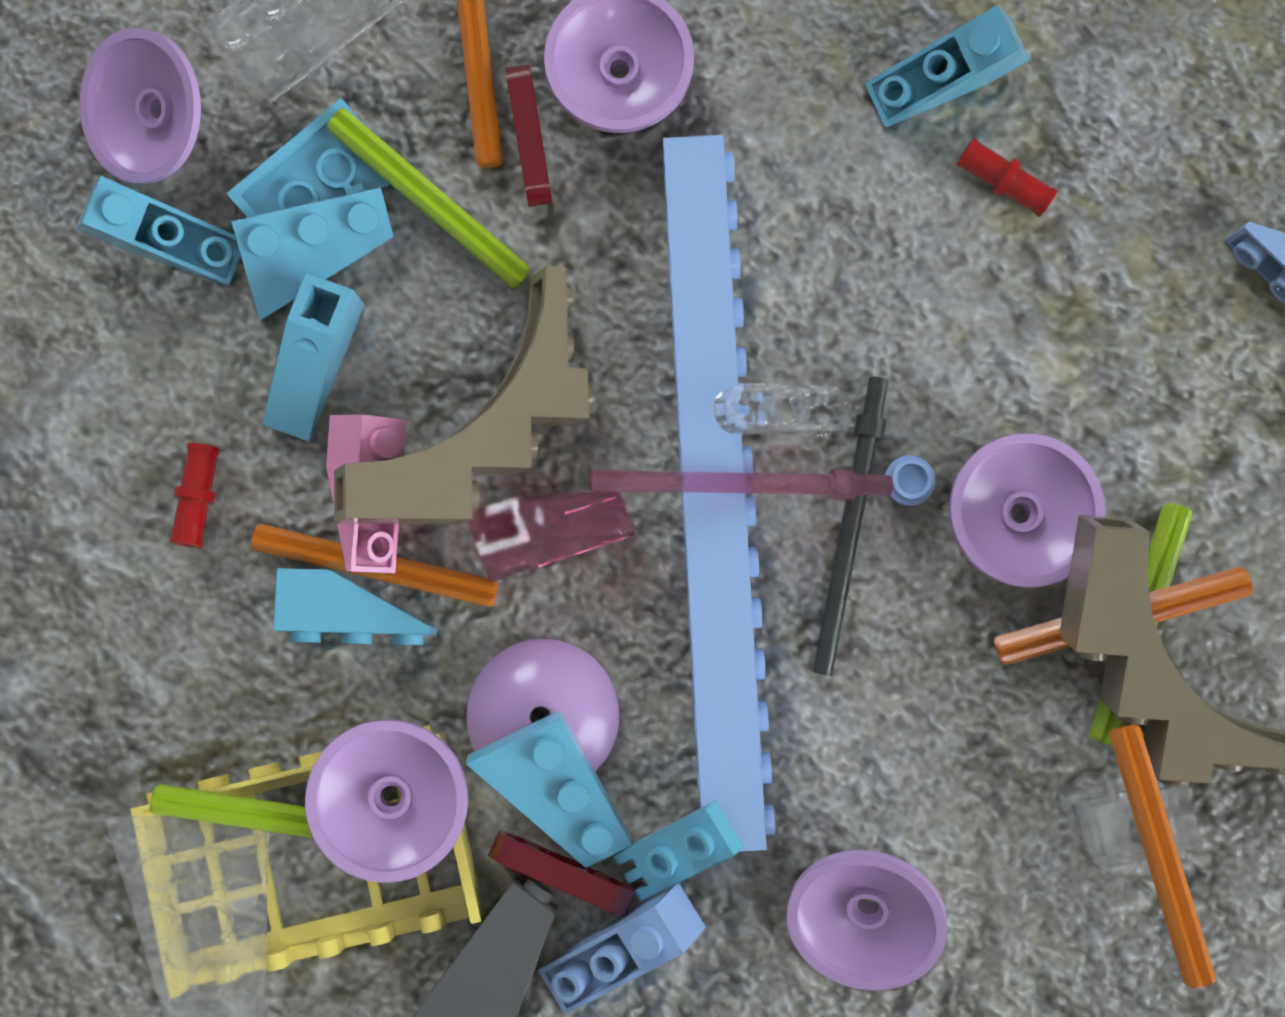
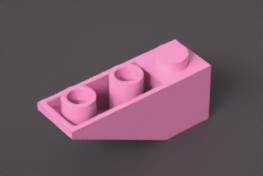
M363 414L330 415L326 468L333 504L334 470L346 463L386 461L404 456L407 420ZM337 524L346 571L395 573L399 524Z

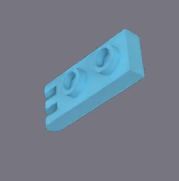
M715 800L632 843L631 847L614 854L612 857L617 865L624 864L630 859L633 860L635 866L628 869L623 875L628 883L643 877L646 883L640 885L635 893L637 899L642 901L733 857L744 846Z

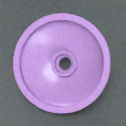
M573 0L560 12L550 28L545 43L544 64L550 89L558 103L569 115L584 125L600 131L627 133L642 130L658 123L668 116L682 101L693 74L694 49L690 32L684 20L665 0ZM616 67H623L628 71V74L623 78H616L611 74V71Z
M128 28L112 34L97 47L83 75L80 90V116L84 135L95 158L109 173L131 183L150 184L162 181L174 174L184 164L196 142L201 120V99L194 70L178 45L167 36L153 30Z
M1029 433L999 438L974 453L959 471L951 490L949 502L951 529L960 550L969 562L980 572L997 582L1024 588L1046 586L1068 578L1078 516H1106L1103 490L1088 462L1073 448L1057 439ZM1014 505L1022 507L1025 511L1026 517L1022 523L1015 522L1011 517V509Z
M534 639L520 642L508 647L491 659L476 678L468 699L467 729L474 750L477 751L532 724V711L536 707L542 706L547 708L550 714L561 710L591 766L596 771L609 755L619 726L617 694L610 677L598 661L579 647L553 639Z
M383 719L370 721L355 726L341 734L319 756L307 783L305 795L306 817L318 847L341 870L357 878L372 882L391 883L404 881L419 876L433 868L455 845L467 816V783L455 754L442 739L431 731L417 724L402 720ZM387 786L397 787L401 792V800L397 803L388 802L383 795L384 788Z
M851 850L824 857L813 863L800 875L792 888L788 901V931L799 954L820 974L848 987L863 990H888L910 984L925 975L936 964L945 946L947 915L938 891L929 879L915 867L888 854L866 850ZM863 899H872L875 900V902H867Z

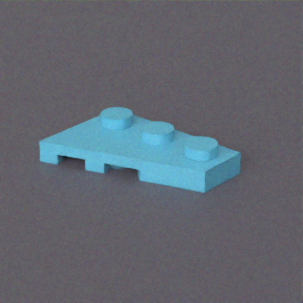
M342 98L338 99L226 193L246 217L381 187L382 189L391 185L329 132L327 124L331 117L341 108L347 109L361 121Z
M381 187L232 221L259 320H262L296 298L305 273L326 280L394 237Z
M561 710L467 755V766L585 868L632 846L630 833Z

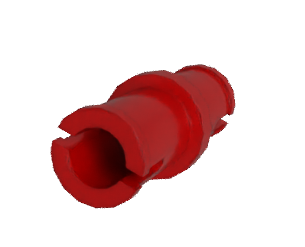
M974 137L956 163V166L959 168L962 167L992 186L991 192L998 197L1005 194L1034 212L1038 217L1042 216L1057 193V189L1049 187L1021 169L1022 163L1015 158L1008 161L979 143Z
M187 443V455L181 486H176L174 489L173 497L178 499L172 535L169 539L170 544L190 548H202L203 546L202 538L208 507L215 504L216 493L211 491L220 449L215 446L202 443Z

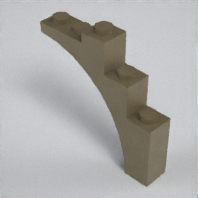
M545 266L530 278L528 315L518 352L502 384L474 418L452 436L426 450L386 461L346 463L334 470V524H461L472 520L473 512L478 509L480 498L479 485L476 480H472V474H518L531 469L532 461L536 459L538 452L537 434L535 431H531V425L574 426L589 419V413L594 405V389L592 384L588 383V368L569 367V362L574 352V340L572 334L568 333L567 313H569L572 306L573 293L571 285L566 283V267Z
M1079 515L1059 636L1075 651L1077 656L1093 661L1106 660L1100 699L1116 714L1119 720L1135 725H1146L1144 741L1156 779L1165 785L1173 787H1187L1189 782L1210 784L1213 766L1231 772L1242 771L1243 766L1260 767L1273 774L1285 775V731L1259 727L1219 711L1201 699L1185 683L1165 651L1152 615L1147 580L1150 532L1131 519Z

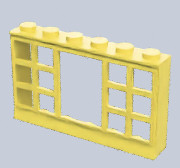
M430 725L424 726V728L431 731ZM446 732L435 734L447 744ZM323 751L300 756L299 762L301 767L281 771L280 763L275 762L248 769L250 777L248 780L230 783L229 774L197 781L198 789L256 799V793L308 781L314 764ZM398 788L397 792L399 798L390 800L388 802L397 803L401 800V792ZM152 792L146 794L148 804L130 809L168 998L180 996L194 985L214 980L216 984H223L237 979L244 973L267 968L268 972L288 967L296 960L316 955L319 956V959L329 958L340 954L348 947L369 942L370 946H377L390 942L397 935L421 930L422 934L442 929L446 923L466 918L470 919L471 924L481 922L486 914L465 823L459 838L453 846L462 884L431 891L426 871L416 876L420 891L419 895L384 903L380 883L367 881L372 906L283 928L262 830L250 829V835L216 843L212 823L198 821L203 846L168 854L160 818L164 815L150 812ZM253 845L261 882L226 891L218 853ZM206 856L213 894L178 903L170 865ZM264 893L271 931L236 939L228 902ZM216 905L223 943L188 951L180 913Z

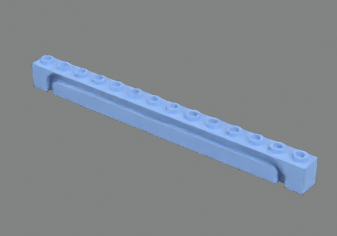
M723 135L663 138L662 160L699 809L716 800L744 846L740 851L767 850L766 836H775V818L773 804L764 805L763 784L772 783L770 753L761 752L760 732L768 731L769 722L767 701H758L756 681L765 679V657L763 649L754 648L753 631L754 628H762V608L760 597L751 598L750 577H759V558L757 547H748L747 527L756 526V509L754 496L745 497L744 477L753 475L751 446H742L741 427L749 426L750 412L748 396H739L738 377H746L747 364L745 347H736L735 328H743L744 321L742 297L733 298L732 279H740L739 248L730 249L729 231L737 230L736 200H727L726 182H734L733 152H724Z

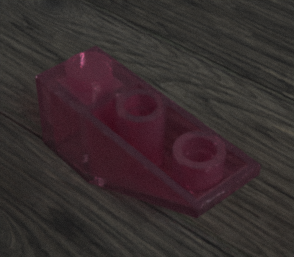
M619 490L519 496L479 508L473 512V519L469 520L478 553L490 583L635 536Z

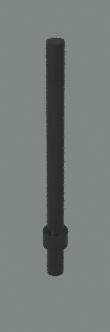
M869 377L863 412L856 417L853 435L858 438L812 670L813 673L833 675L877 441H883L887 421L882 418L889 380L881 377Z

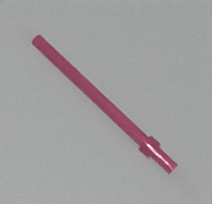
M831 469L828 474L590 470L588 487L589 491L813 494L828 495L830 500H852L855 495L890 496L893 490V480L890 475H855L853 470Z

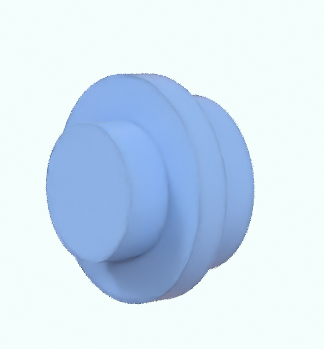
M913 455L902 456L893 461L887 468L884 475V486L890 498L898 504L915 506L927 500L932 494L935 487V474L932 467L924 459Z

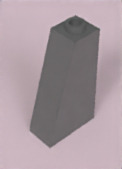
M517 875L411 1017H517L558 907L551 902V899L554 897L552 891L538 880L529 877L525 882Z

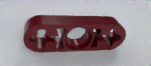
M530 64L505 68L528 207L552 204L553 200Z
M498 830L488 853L491 859L510 869L620 916H626L636 893L633 887L591 867L585 868L581 863L507 831Z

